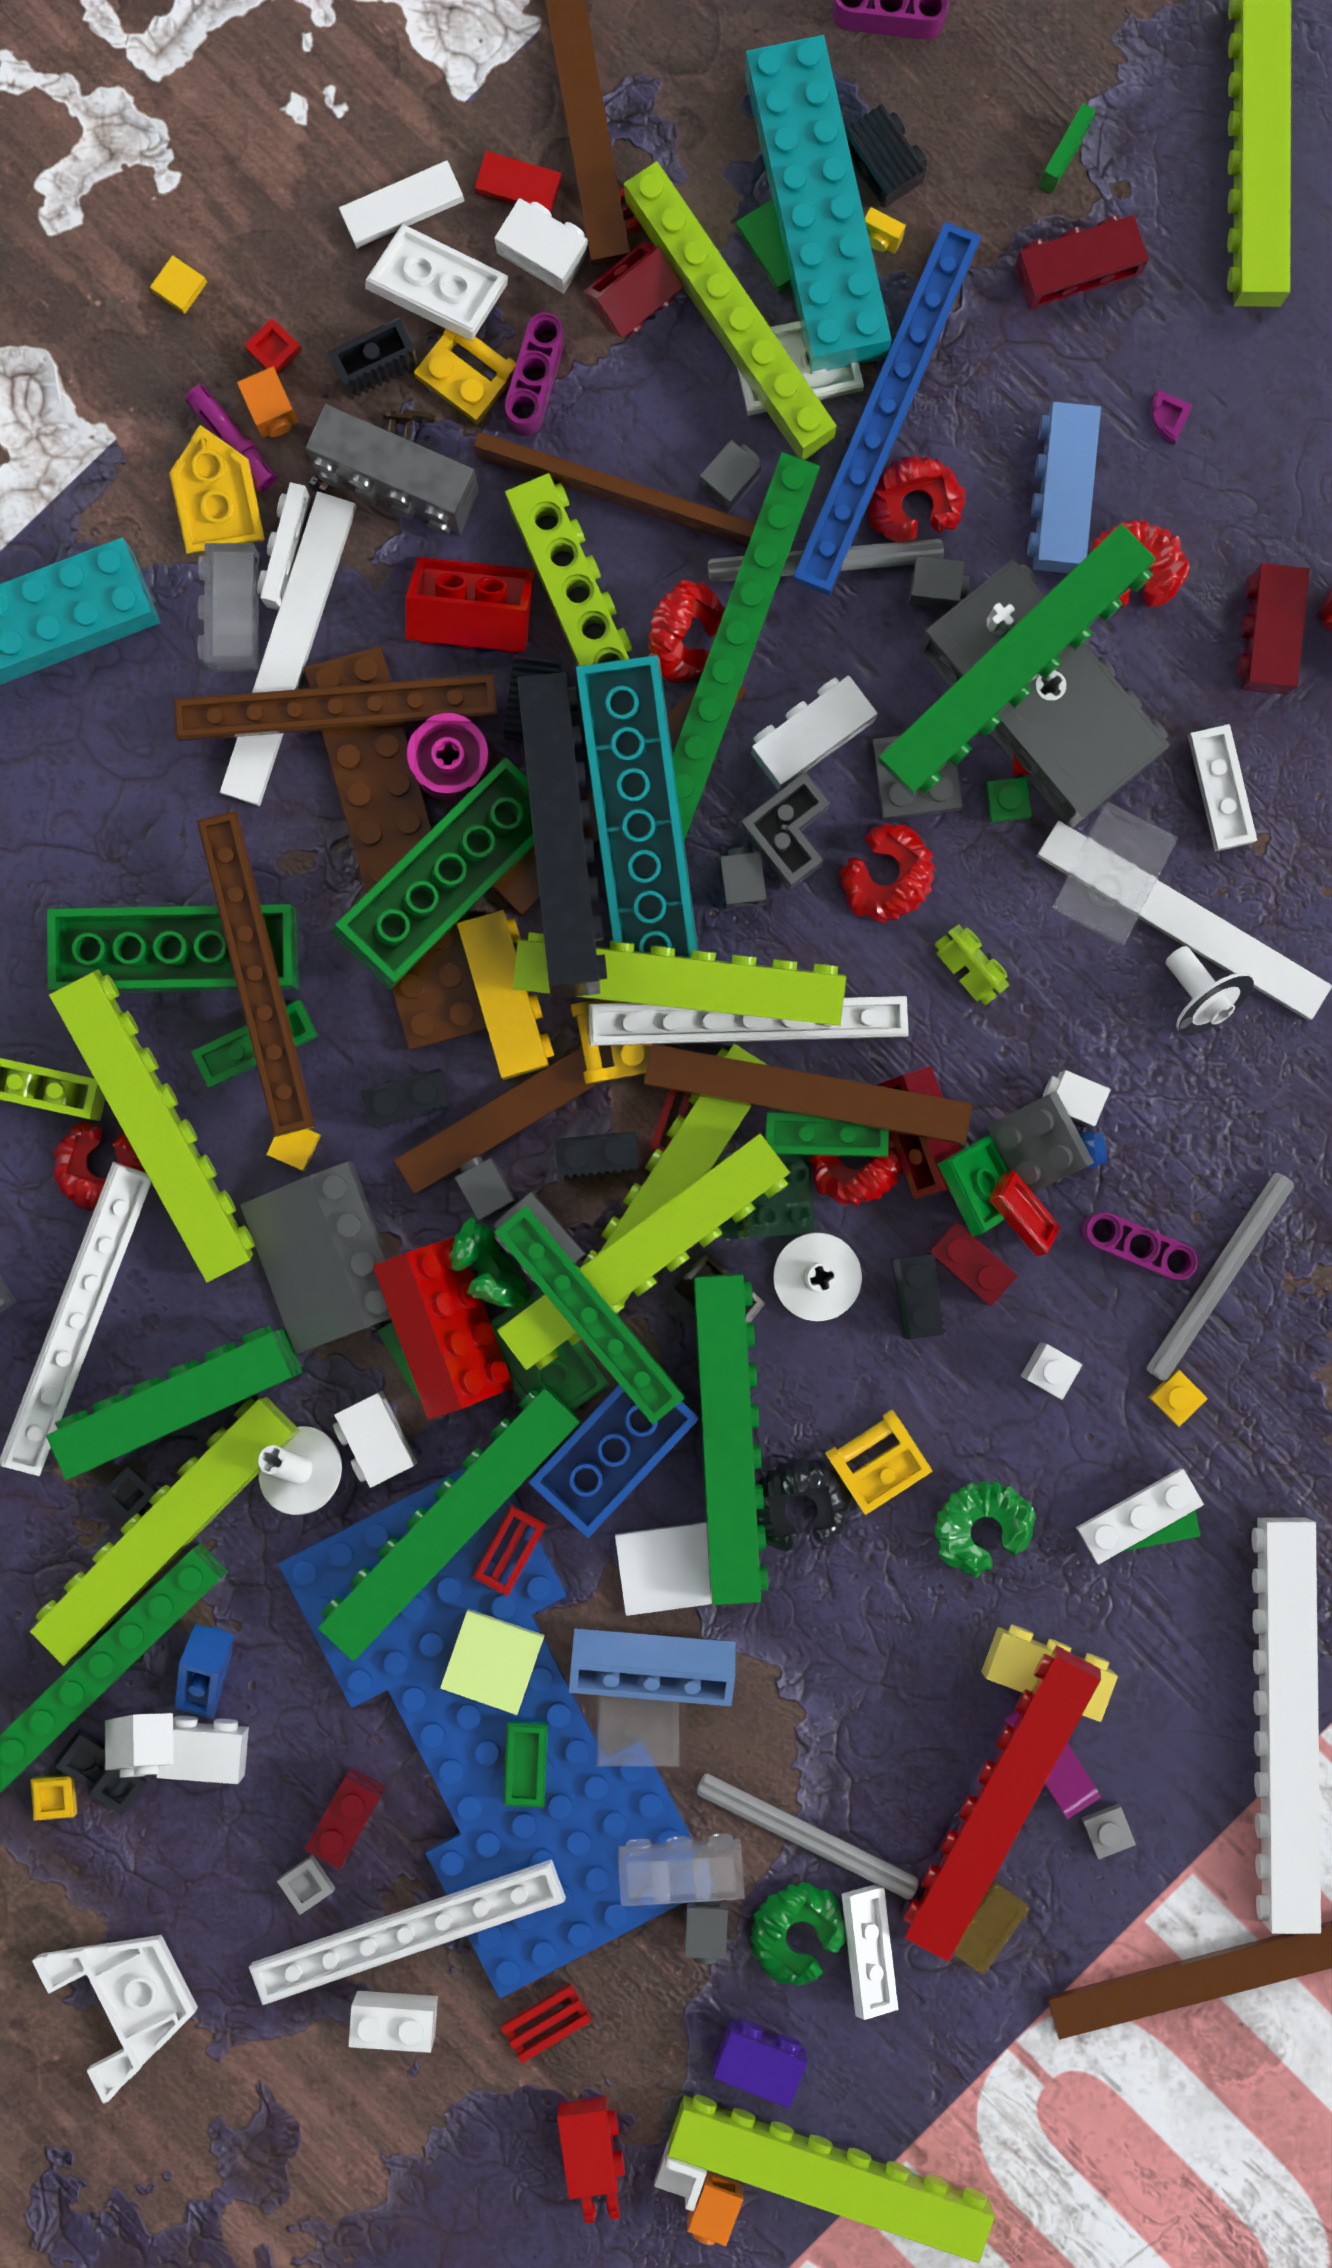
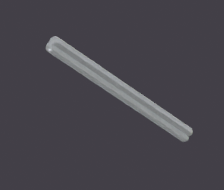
M941 539L907 541L905 543L894 542L851 546L841 571L913 565L916 556L943 559V542ZM804 550L789 552L781 576L794 575ZM744 556L710 559L708 561L710 581L736 580Z
M1279 1173L1272 1175L1147 1365V1371L1162 1381L1168 1380L1294 1188V1183L1289 1178Z
M704 1774L697 1786V1794L700 1797L906 1899H912L918 1889L919 1882L915 1876L710 1774Z

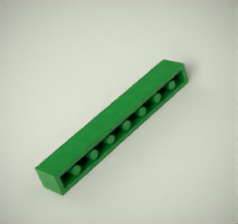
M1121 523L879 756V763L912 797L919 790L926 795L943 778L938 772L949 761L956 766L969 754L972 748L968 743L979 732L986 737L1001 723L1002 719L998 714L1010 704L1015 709L1032 693V690L1028 687L1031 682L1039 675L1044 680L1048 678L1063 663L1058 657L1069 646L1074 651L1077 650L1093 634L1089 627L1099 617L1106 622L1123 605L1119 598L1129 588L1136 593L1150 580L1153 574L1149 569L1154 564L1156 558Z
M742 1273L694 1275L693 1286L710 1598L712 1605L761 1602V1591L768 1590L767 1566H759V1550H766L764 1525H757L756 1509H764L762 1484L755 1485L754 1469L761 1468L760 1444H753L752 1428H759L758 1403L751 1404L750 1387H757L756 1363H748V1347H755L754 1323H746L745 1306L753 1305L751 1282H744V1275Z
M547 1386L540 1393L533 1388L518 1403V1406L523 1411L512 1422L505 1417L489 1434L494 1439L493 1443L484 1452L477 1447L464 1460L461 1465L466 1471L455 1482L449 1476L433 1493L438 1501L428 1511L421 1506L405 1523L410 1528L400 1541L393 1536L377 1552V1555L382 1560L372 1570L365 1565L348 1583L354 1588L344 1600L337 1595L320 1613L326 1619L318 1629L353 1662L580 1423L581 1418Z
M201 1543L183 1557L0 1735V1793L228 1573L225 1567Z

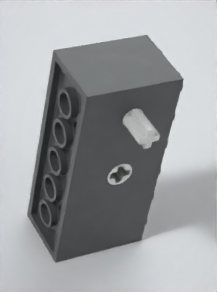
M1012 559L925 631L918 651L949 688L966 674L1045 597L1036 586L1038 582L1033 572L1026 565L1022 564L1019 566ZM1088 639L1075 651L1069 646L1058 657L1063 663L1048 678L1044 680L1039 675L1031 682L1028 687L1032 690V693L1015 709L1010 704L998 714L1002 719L1001 723L989 733L1012 763L1014 762V749L1017 760L1030 773L1023 776L1027 777V781L1058 818L1072 829L1171 746L1166 741L1168 735L1165 729L1156 720H1149L1140 710L1142 704L1138 697L1130 689H1123L1114 679L1116 674L1112 666L1104 658H1097L1088 648L1090 645Z

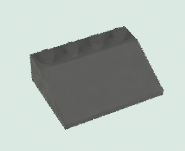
M344 1162L240 1204L295 1355L391 1319L373 1269V1265L386 1261L389 1257L353 1162Z

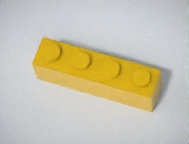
M504 910L457 923L501 1078L507 1080L549 1067L547 1058L554 1056L548 1033L540 1035L536 1019L543 1018L537 994L529 996L528 991L513 989L517 952L514 943L521 939L515 918L507 920Z

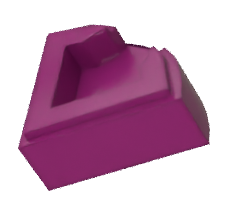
M1156 389L1151 401V418L1161 437L1174 445L1193 405Z

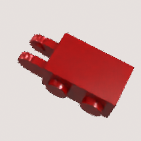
M607 2096L559 2103L557 2120L569 2200L581 2198L585 2224L594 2223L596 2208L592 2196L606 2194L607 2212L610 2215V2219H620L617 2194L619 2177L625 2176V2165L622 2150L615 2151L613 2136L619 2135L616 2109L609 2110Z

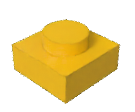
M870 207L865 217L871 247L877 251L885 252L887 250L896 254L903 240L906 225Z
M1178 1369L1148 1396L1178 1427L1208 1399Z

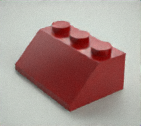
M417 557L406 595V640H414L423 644H452L466 649L475 647L497 649L504 653L525 652L530 629L536 569Z

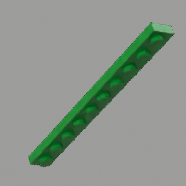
M784 452L781 453L673 753L684 843L820 466Z

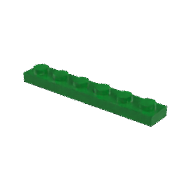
M528 1205L494 1231L652 1425L685 1399L679 1388Z

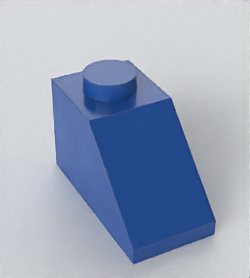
M194 1625L179 1662L175 1709L214 1719L232 1656L233 1634L226 1633L217 1627Z

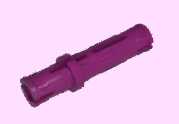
M204 384L193 387L186 394L184 401L198 415L211 433L249 459L255 490L260 493L269 489L276 482L277 475L257 452L258 446L253 440H248L241 433Z

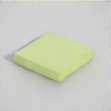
M468 1609L440 1689L517 1715L545 1635Z

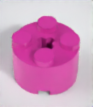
M454 713L434 715L427 719L410 737L407 747L409 767L423 791L436 799L449 802L461 801L490 773L491 754L486 739L480 729L462 715ZM453 750L458 759H454L452 765H445L441 758H446L448 751Z

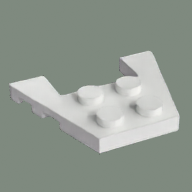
M162 1935L41 1953L32 1960L48 1994L87 1975L123 2046V2049L90 2065L87 2070L103 2104L108 2102L139 2071L142 2065L175 2034L198 2008Z

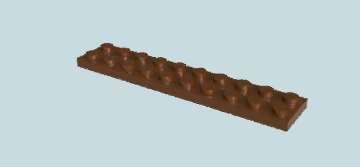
M381 646L304 667L310 688L391 682ZM403 724L321 730L366 894L432 830L421 787L408 764V740ZM456 924L392 988L410 1051L487 1030L458 925Z

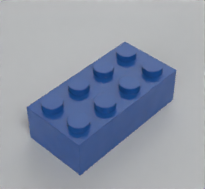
M618 1383L536 1471L528 1483L583 1535L589 1538L700 1419L699 1414L683 1400L652 1425Z

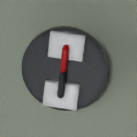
M318 476L312 477L309 480V488L312 491L321 493L327 491L329 484L320 480Z

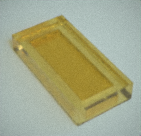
M995 1881L981 1901L954 1954L984 1975L1030 1910L1029 1905Z

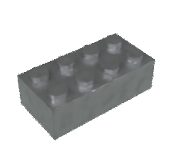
M325 404L306 446L307 453L313 463L312 465L316 472L319 473L318 478L323 482L337 488L340 487L341 483L355 489L354 493L358 497L375 504L377 500L392 505L390 509L404 518L412 519L415 515L428 521L427 526L443 535H449L451 531L461 536L480 494L473 468Z

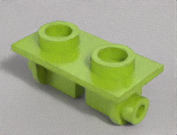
M958 924L948 932L953 938L952 940L945 935L934 944L939 950L936 954L953 974L966 965L970 972L959 981L976 1002L980 1000L984 1005H987L997 996L992 989L995 988L1000 994L1009 986V983L1005 980L1007 973L995 959L989 961L979 949L982 944L978 937L969 928L963 930Z

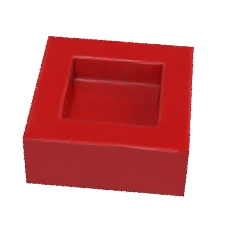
M273 318L244 345L246 351L265 370L274 366L277 375L302 351L301 346Z

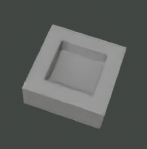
M1119 1804L1081 1818L1098 1860L1136 1845Z
M313 1854L277 1880V1883L299 1915L335 1890V1886Z

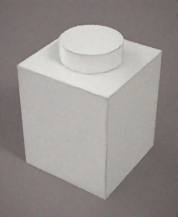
M1065 1070L1059 1073L1058 1078L1051 1076L1043 1097L1057 1091L1071 1120L1090 1128L1096 1125L1111 1089Z
M1040 1342L1020 1377L1063 1400L1083 1364L1052 1346Z

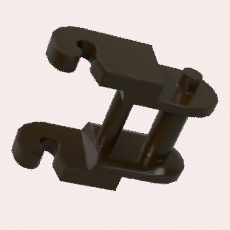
M404 409L403 415L397 414L396 411H391V413H385L383 419L388 421L387 431L393 434L396 431V423L405 424L403 438L409 440L411 425L414 422L422 423L423 419H426L428 423H434L435 416L428 412ZM420 445V446H423V447H425V448L431 450V449H430L429 447H427V446Z

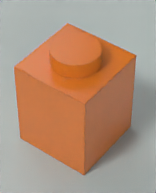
M274 366L237 382L262 438L269 435L270 437L281 436L291 430V425L298 423Z
M707 2171L694 2211L689 2210L687 2214V2232L692 2233V2236L703 2244L714 2245L718 2243L726 2246L743 2202L742 2184Z

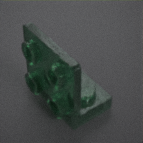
M777 1155L790 1172L784 1177L788 1185L769 1199L763 1193L751 1203L755 1210L739 1222L735 1223L732 1218H729L721 1224L722 1239L814 1233L815 1222L811 1167L808 1162L809 1155ZM718 1159L717 1165H719L725 1159Z

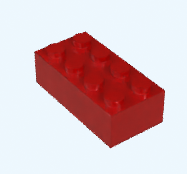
M454 1237L406 1252L373 1265L428 1420L463 1409L513 1388L508 1368L504 1362L482 1299L473 1298L466 1293L470 1282L475 1279L471 1267L468 1266L461 1271H455L451 1268L450 1254L453 1250Z

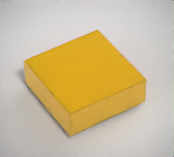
M172 255L150 286V289L154 294L185 314L205 287L207 281L204 276Z
M307 1129L274 1137L266 1155L305 1171L321 1134Z
M66 1774L38 1776L30 1780L34 1821L74 1817L77 1814L75 1780Z

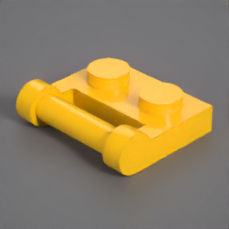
M445 329L442 337L414 371V375L421 383L478 425L511 383L516 362L511 358L506 360L476 336L470 341ZM459 343L497 372V375L492 381H489L451 352V350Z
M600 999L570 1005L572 1017H577L587 1069V1071L583 1072L585 1084L646 1074L651 1044L611 1045L614 1066L608 1068L602 1067L599 1046H589L588 1005L630 1002Z
M893 1410L882 1416L884 1420L838 1450L836 1447H833L825 1452L865 1515L933 1472ZM893 1433L899 1441L898 1444L855 1472H851L846 1464L847 1462Z

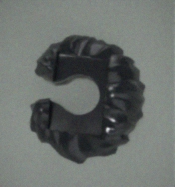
M803 1458L799 1461L790 1460L787 1463H779L776 1469L768 1471L766 1478L761 1477L759 1479V1485L762 1484L764 1509H756L757 1525H764L766 1543L781 1551L797 1550L800 1535L788 1521L785 1509L789 1500L798 1495L810 1497L817 1506V1516L813 1523V1536L818 1543L823 1545L827 1541H837L840 1538V1534L846 1529L845 1521L850 1512L852 1496L850 1492L845 1491L837 1471L830 1470L826 1464L820 1466Z

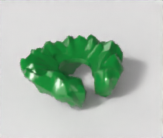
M471 1217L454 1237L453 1250L450 1254L452 1270L461 1271L477 1260L474 1269L479 1271L478 1276L470 1282L466 1292L468 1295L501 1307L515 1308L524 1306L530 1298V1294L525 1290V1279L518 1275L514 1269L516 1266L514 1260L509 1259L506 1253L502 1252V1246L496 1241L494 1237L496 1234L490 1230V1227L477 1224L476 1218Z
M985 1480L979 1484L971 1482L966 1487H961L956 1493H951L948 1502L944 1503L943 1511H938L937 1513L938 1523L934 1526L940 1546L938 1555L949 1566L962 1570L964 1575H972L974 1578H978L983 1571L992 1569L993 1559L986 1550L978 1547L972 1541L971 1528L974 1522L982 1517L996 1519L1002 1529L1001 1547L1011 1556L1015 1557L1019 1552L1024 1551L1028 1547L1033 1536V1525L1036 1519L1034 1509L1028 1501L1023 1500V1496L1017 1495L1015 1490L1009 1485L1002 1487L998 1481H992L991 1484Z
M800 1882L798 1885H788L786 1890H780L777 1894L769 1895L767 1901L760 1905V1910L754 1914L755 1922L751 1926L753 1935H750L749 1938L753 1944L751 1947L752 1954L760 1961V1966L763 1967L764 1972L777 1983L794 1984L796 1986L816 1981L823 1974V1971L818 1961L812 1955L797 1953L790 1949L786 1942V1933L791 1925L797 1922L811 1924L816 1929L824 1950L830 1953L839 1952L840 1947L847 1940L845 1920L842 1918L839 1902L832 1891L829 1889L819 1890L807 1882Z

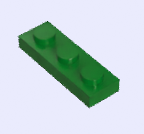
M301 1000L286 1006L296 1048L319 1037ZM247 1025L191 1051L206 1085L210 1089L257 1067Z
M767 1113L766 1141L777 1155L888 1158L889 1131L794 1113Z

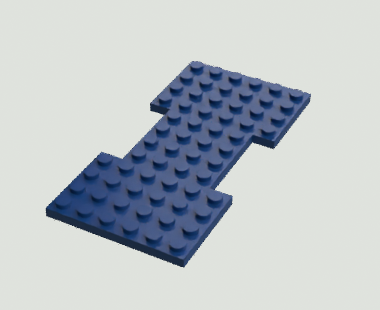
M462 1467L281 1561L278 1565L351 1708L388 1690L460 1832L430 1847L425 1853L446 1895L552 1859L566 1897L563 1903L467 1935L500 1999L716 1885L642 1738L605 1756L575 1695L569 1693V1684L545 1637L517 1715L440 1689L468 1609L543 1634L533 1614L567 1596V1592L540 1539L536 1543L509 1596L472 1578L511 1504L525 1512L515 1492L354 1662L318 1629L326 1619L320 1614L323 1609L337 1595L344 1600L354 1588L348 1583L365 1565L372 1570L382 1560L377 1555V1552L393 1536L400 1541L410 1530L405 1523L421 1506L428 1511L438 1501L433 1493L449 1476L456 1482L466 1471ZM513 1517L484 1574L490 1577L493 1574L521 1521L518 1518ZM529 1524L498 1580L503 1584H506L534 1531V1528ZM508 1721L548 1722L544 1807L503 1806Z

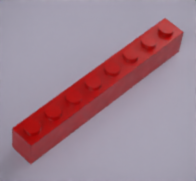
M1057 1645L1051 1656L1044 1653L1034 1671V1676L1038 1678L1032 1691L1025 1689L1021 1694L1015 1707V1711L1020 1714L1013 1727L1008 1724L1004 1726L996 1742V1747L1000 1748L994 1762L987 1759L977 1778V1782L981 1783V1786L976 1796L968 1794L958 1814L963 1819L957 1831L950 1829L946 1834L939 1850L944 1853L939 1865L931 1864L921 1883V1886L926 1888L919 1901L914 1898L911 1900L902 1920L907 1923L905 1938L947 1962L950 1961L1101 1681L1100 1668Z

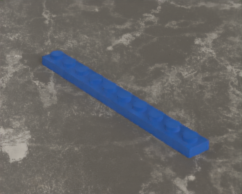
M944 222L794 573L793 582L830 596L980 244V235Z

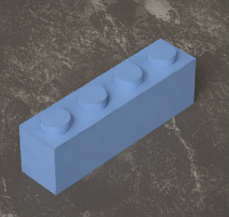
M1053 402L1048 414L1041 416L1038 438L1045 440L1044 454L1037 455L1035 465V478L1041 479L1040 493H1034L1031 507V517L1037 518L1036 533L1031 532L1029 535L1027 556L1034 557L1032 570L1069 574L1087 557L1101 406Z
M574 1628L569 1693L731 1706L735 1682L736 1642Z

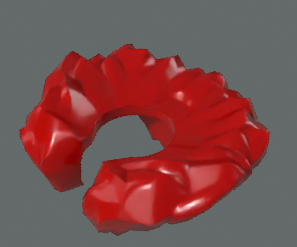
M917 455L892 461L890 467L884 468L869 502V510L866 513L867 521L873 530L882 533L887 539L897 543L915 541L917 538L918 522L916 519L912 520L902 509L903 498L912 491H922L930 496L933 502L930 525L933 530L941 534L947 529H957V524L962 519L961 511L965 505L966 491L964 487L958 484L953 470L948 466H943L937 458L932 460L928 456L922 458Z
M1137 520L1130 522L1122 521L1121 523L1156 558L1151 567L1153 576L1147 582L1141 597L1148 608L1153 606L1159 607L1176 596L1179 587L1188 577L1189 562L1188 558L1184 556L1185 553L1181 551L1180 538L1178 535L1171 536L1170 530H1162L1159 525H1150L1147 520L1140 522ZM1120 524L1113 526L1108 532L1102 531L1100 537L1094 539L1091 552ZM1130 589L1119 598L1123 603L1120 607L1122 609L1129 603Z
M681 580L679 585L674 586L673 591L664 594L665 598L659 600V606L652 611L654 616L650 622L652 629L647 634L650 639L648 648L651 651L648 656L657 655L660 658L662 676L666 680L675 683L699 679L710 653V650L700 648L688 649L683 645L681 640L685 637L686 632L691 626V619L693 617L697 618L701 622L706 634L715 638L726 607L721 605L718 596L704 582L696 584L691 581Z
M886 823L872 828L869 834L864 837V841L873 853L890 855L898 862L900 872L897 880L887 886L876 884L871 879L865 862L858 857L849 858L847 865L839 871V876L841 877L840 885L845 889L847 904L856 916L865 915L881 923H885L887 920L897 921L899 916L908 915L910 911L918 910L919 904L923 903L926 900V895L932 891L930 884L935 879L932 872L935 870V865L931 862L933 855L925 847L924 841L920 839L915 830L907 825H891Z
M81 1121L78 1125L71 1127L70 1132L59 1141L53 1151V1156L56 1159L53 1175L55 1182L59 1183L60 1194L65 1193L67 1198L73 1201L77 1208H84L91 1212L95 1210L106 1178H99L93 1175L88 1168L87 1159L90 1152L101 1143L102 1130L99 1124L91 1125L87 1121ZM121 1132L112 1143V1146L115 1147L118 1163L146 1172L124 1132Z
M890 1131L888 1158L870 1157L868 1163L859 1169L847 1168L841 1163L839 1156L809 1155L808 1162L812 1165L813 1182L818 1193L829 1195L843 1206L848 1204L859 1206L860 1202L880 1199L882 1194L889 1192L892 1186L898 1184L897 1177L903 1172Z

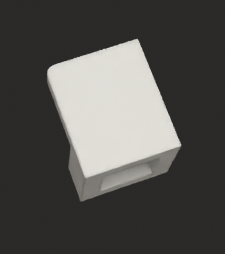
M667 2142L654 2180V2187L685 2197V2209L694 2211L707 2170L668 2157Z

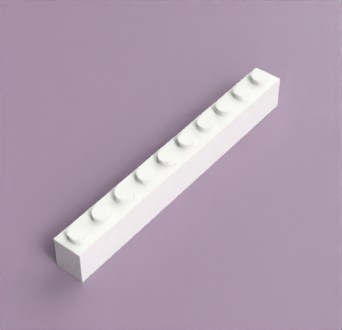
M1306 1517L1257 1518L1258 1528H1253L1252 1548L1255 1553H1258V1569H1253L1252 1586L1254 1593H1258L1259 1609H1254L1252 1620L1254 1632L1259 1634V1650H1254L1253 1653L1254 1672L1256 1675H1259V1691L1254 1692L1253 1702L1255 1714L1260 1715V1731H1256L1254 1734L1255 1753L1257 1756H1260V1772L1255 1773L1254 1784L1257 1797H1261V1813H1256L1255 1815L1256 1835L1258 1838H1261V1854L1256 1855L1255 1866L1258 1879H1262V1895H1257L1256 1912L1258 1919L1262 1920V1923L1272 1934L1321 1933L1316 1522Z

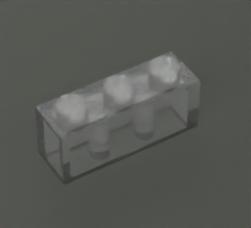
M205 543V556H199L198 559L199 578L204 580V595H199L198 597L199 619L204 620V635H199L197 641L199 659H204V663L210 671H258L259 594L257 593V585L259 579V552L253 543Z
M715 1834L709 1836L708 1841L692 1842L690 1837L678 1836L667 1839L665 1844H651V1841L648 1839H633L627 1841L626 1846H619L618 1863L621 1906L745 1899L741 1839H733L730 1834Z

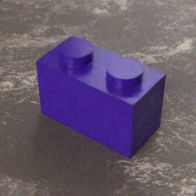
M730 2019L713 2062V2078L790 2108L807 2065L805 2048L801 2047L802 2044L798 2040L788 2035L780 2034L777 2038L764 2033V2029L760 2025L750 2020L742 2019L739 2023Z

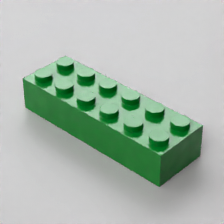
M505 757L335 924L332 934L389 990L535 846L528 778Z
M291 904L261 905L282 990H299L298 910ZM217 906L47 909L48 990L52 992L98 969L102 976L108 974L111 977L119 993L238 991Z
M271 1326L260 1328L241 1337L244 1345L236 1348L234 1342L218 1347L204 1354L207 1362L199 1365L197 1359L191 1362L188 1361L168 1370L167 1374L170 1378L168 1380L162 1381L161 1376L154 1379L151 1378L129 1388L132 1396L128 1398L125 1397L124 1393L92 1405L95 1413L89 1415L87 1410L55 1422L57 1430L47 1434L46 1438L65 1480L94 1469L303 1373L285 1330L273 1331Z

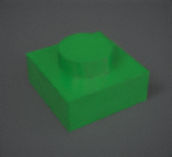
M1027 777L986 782L990 823L1030 819L1031 808Z

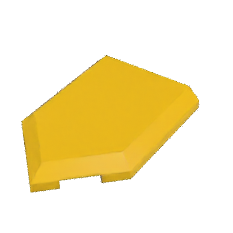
M199 425L186 449L169 472L186 554L265 540L249 459Z

